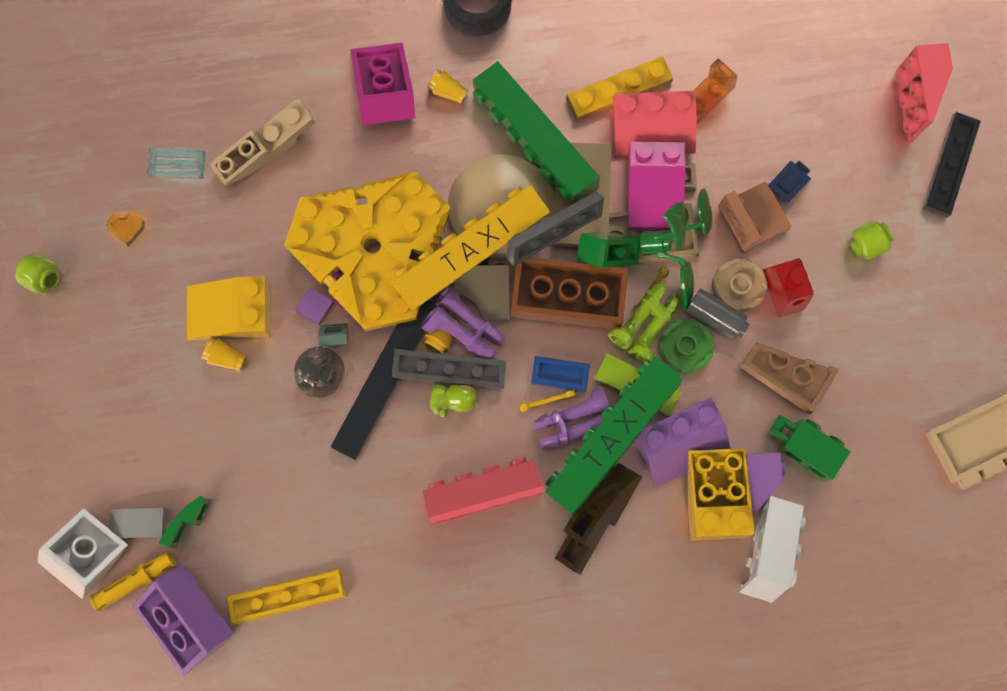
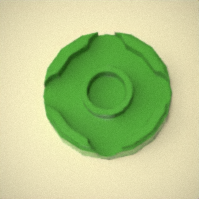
M685 318L677 319L670 323L662 332L658 343L659 353L664 363L674 371L684 374L694 373L705 367L712 358L714 340L709 329L700 321Z

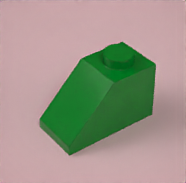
M602 232L581 233L577 261L601 268L637 265L640 252V237Z

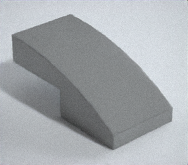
M166 508L110 509L109 530L119 538H161L165 532Z

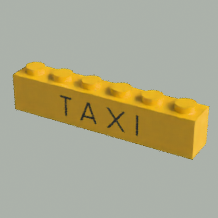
M531 185L524 190L519 186L507 195L509 200L503 205L499 201L485 211L487 216L479 221L477 217L473 218L463 226L465 229L463 233L458 236L455 232L441 241L443 247L435 252L432 248L418 257L421 262L412 268L408 264L395 273L398 278L393 282V286L412 311L504 247L514 235L523 233L550 213Z

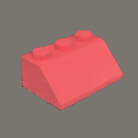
M695 90L614 94L615 157H627L630 141L685 142V154H695L697 126Z

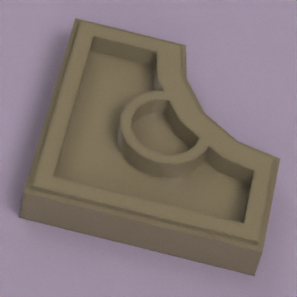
M508 264L477 265L453 282V288L457 290L458 295L466 296L474 301L480 310L481 319L484 321L510 320Z

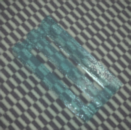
M149 148V169H147L149 177L203 179L206 154L204 150ZM157 157L194 158L199 160L157 159ZM156 166L198 167V170L156 169Z

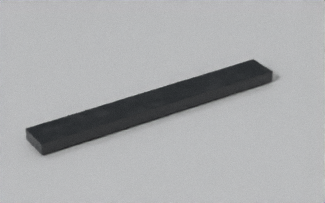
M445 289L421 305L417 320L396 325L330 446L332 449L355 461L357 460L400 380L391 378L394 349L416 350L426 332L421 328V325L427 315L436 307L435 303Z

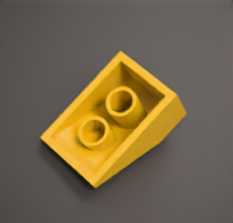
M249 276L187 286V341L209 340L210 338L214 340L218 338L220 340L271 338L270 282L265 276Z

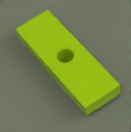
M607 353L594 379L621 392L629 381L633 384L640 375L637 373L639 369ZM677 389L658 413L669 417L682 392Z

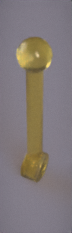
M661 267L658 270V276L650 288L669 275V270L666 267ZM640 302L633 306V313H635L638 307L640 306Z

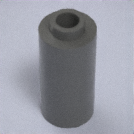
M699 288L686 309L687 313L733 340L736 336L741 338L749 327V323L746 322L748 316Z

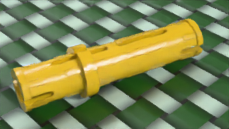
M166 550L151 561L138 564L137 568L129 574L90 595L89 601L92 607L97 612H100L145 584H152L155 578L176 567V560L171 552L169 553Z

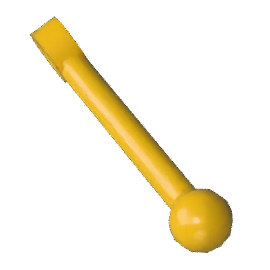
M568 391L533 402L523 401L520 403V409L523 412H527L535 406L577 396L576 391Z

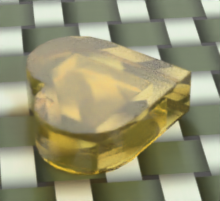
M130 212L124 216L122 214H113L108 218L106 226L114 236L129 247L144 230L145 221L136 212Z

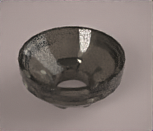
M318 346L307 349L298 357L294 366V379L298 388L308 396L316 398L327 397L335 393L340 388L345 376V367L341 357L335 351L326 347ZM328 366L332 371V376L329 381L322 383L318 379V372L322 367Z

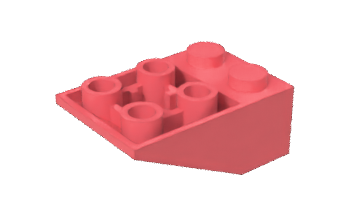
M949 43L917 45L896 70L895 79L900 85L901 92L899 103L900 107L904 110L905 116L903 128L905 133L908 134L909 142H913L934 122L953 70Z

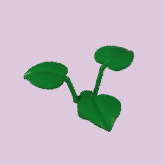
M702 188L698 195L699 219L696 223L687 225L684 202H677L663 214L671 230L642 232L640 237V247L643 254L658 253L659 259L666 258L680 264V279L684 298V305L681 311H685L688 308L694 294L695 278L691 262H686L683 258L667 254L666 251L672 248V237L677 250L684 248L686 242L685 231L702 226L703 234H709L712 227V208L706 188Z

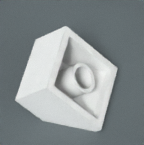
M83 508L39 549L38 563L83 599L106 576L128 544Z

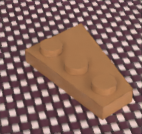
M756 343L752 347L740 368L809 415L814 412L839 371V368L825 367L807 358L805 360L790 356L788 352L760 343Z

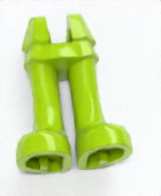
M661 282L647 291V296L641 299L640 306L627 323L622 327H614L608 334L610 340L617 347L628 349L626 353L642 364L647 359L652 362L655 358V354L650 348L652 342L665 324L671 321L672 315L676 314L681 299L674 293L667 299L664 305L659 302L667 289V286ZM649 314L654 316L642 334L632 344L634 335Z

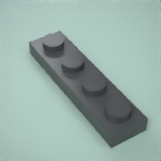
M596 191L587 197H582L577 203L568 208L559 210L550 218L537 222L532 228L523 233L514 235L507 242V259L515 266L602 216L604 197Z
M394 349L391 378L504 389L506 361Z

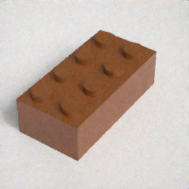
M529 257L516 265L510 317L606 329L621 327L624 320L628 269L617 267L601 268L591 264Z

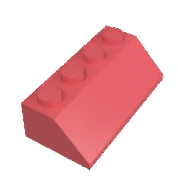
M526 457L510 461L511 466L500 469L499 465H494L482 469L483 474L474 477L469 472L455 476L456 482L445 484L444 480L427 484L428 489L423 490L430 524L436 525L542 495L545 490L534 460L527 462Z

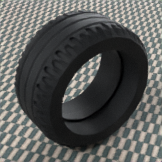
M443 0L444 12L450 24L460 32L471 36L489 35L491 32L493 33L498 28H501L509 17L512 0H499L497 5L487 12L471 13L461 8L456 0Z

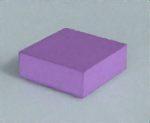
M309 287L295 311L320 326L333 306L334 301Z

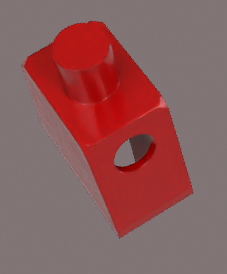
M800 258L762 269L768 281L767 288L778 318L806 309L814 293Z

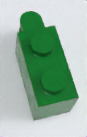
M778 415L768 431L772 437L782 443L778 450L824 482L833 480L851 452L844 447L845 443L835 436H827L821 432V427L811 420L807 419L805 421L802 419L793 423L784 416ZM785 427L790 430L787 436L781 433Z

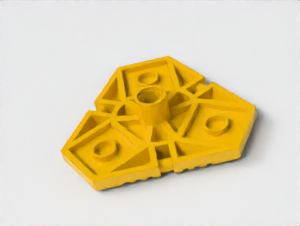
M416 171L374 180L373 182L363 183L364 186L353 188L352 185L346 188L300 197L284 243L287 250L321 285L325 283L330 288L328 292L365 331L417 320L421 306L412 311L393 286V282L398 278L395 273L408 264L413 268L421 262L420 260L411 259L413 253L422 255L431 248L434 252L439 249L451 208ZM367 197L368 203L357 205L356 199ZM376 243L381 246L376 253H368L366 251L370 244ZM340 270L344 275L336 280L333 275Z

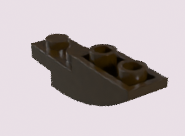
M621 463L614 466L575 515H572L563 530L568 535L555 559L573 572L581 574L608 525L615 526L643 476Z

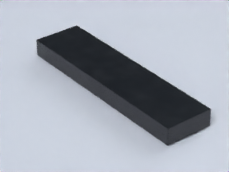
M958 112L952 115L922 209L947 218L951 216L981 120Z

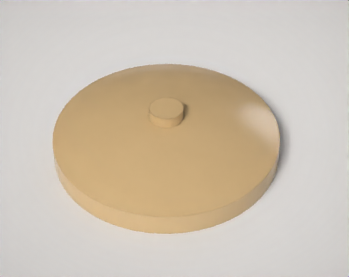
M492 155L476 160L458 175L451 187L448 205L451 208L449 221L452 230L457 236L465 231L463 226L475 217L479 221L487 216L485 211L498 201L503 205L509 200L507 195L519 186L523 190L530 185L534 188L550 211L548 215L540 220L544 221L555 215V195L550 182L544 179L535 165L522 158L511 155ZM507 244L489 256V260L509 261L507 259Z

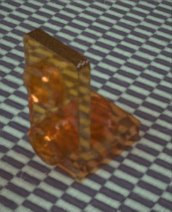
M719 58L710 65L709 76L694 89L696 91L697 123L735 88L737 75Z

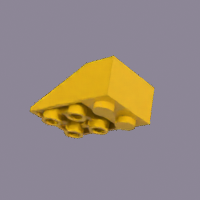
M745 448L688 451V521L690 541L747 539L754 535Z

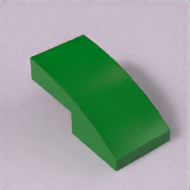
M199 496L190 502L169 524L159 544L168 548H177L188 524L200 526L212 500Z

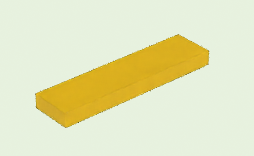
M341 568L226 596L231 625L344 598L347 595Z

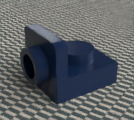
M790 161L768 186L789 203L811 179L808 176L811 170L801 161H798L796 164Z

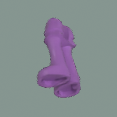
M449 285L437 299L436 307L427 315L421 328L429 333L442 329L464 344L468 351L475 352L477 357L493 359L496 351L480 340L481 336L498 346L502 345L505 337L496 326H491L488 320L484 321L473 313L459 299L457 290ZM445 311L451 312L457 317H459L470 327H472L474 331L472 333L468 331Z
M602 386L593 389L589 399L560 411L554 410L551 414L545 413L533 422L535 431L547 429L554 425L558 434L550 435L539 441L542 449H556L560 445H568L569 442L583 437L592 426L597 429L603 421L601 415L568 428L565 423L592 413L605 411L609 406V402Z

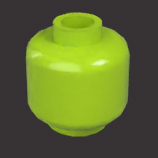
M872 220L853 230V241L849 244L856 257L862 255L866 260H873L888 252L894 239L884 222L879 223L876 220Z
M39 254L26 255L16 266V281L22 287L34 293H47L59 283L60 275L57 264Z

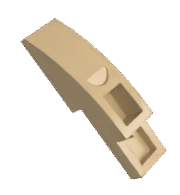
M296 98L256 132L250 130L209 165L225 186L233 184L259 170L298 142L296 137L315 123V120Z

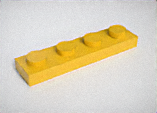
M660 56L567 94L566 99L576 120L579 121L613 107L614 94L648 93L672 83L674 78L664 57Z

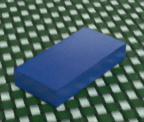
M535 356L531 385L586 392L590 364Z

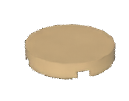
M744 258L726 261L717 269L712 282L714 296L741 313L750 311L759 305L765 297L768 286L765 272L753 261L744 260Z

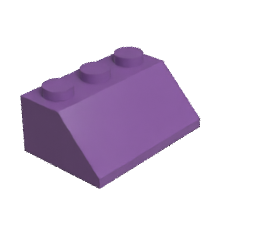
M712 397L645 428L634 441L655 487L688 472V451L731 449L725 422Z
M183 565L156 579L133 605L183 676L222 647L234 635L226 620L221 618L213 607L210 598L204 595L196 584L193 575L187 572Z

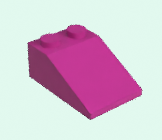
M403 43L351 49L362 125L416 118L414 94Z
M630 141L627 155L628 229L671 230L663 214L673 204L684 202L685 142Z

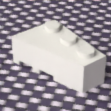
M770 496L761 506L753 541H756L753 559L748 558L746 567L751 568L748 581L745 584H741L739 593L772 603L786 590L794 586L797 579V570H794L795 560L799 558L801 552V543H798L799 534L802 533L806 521L805 517H802L804 506Z

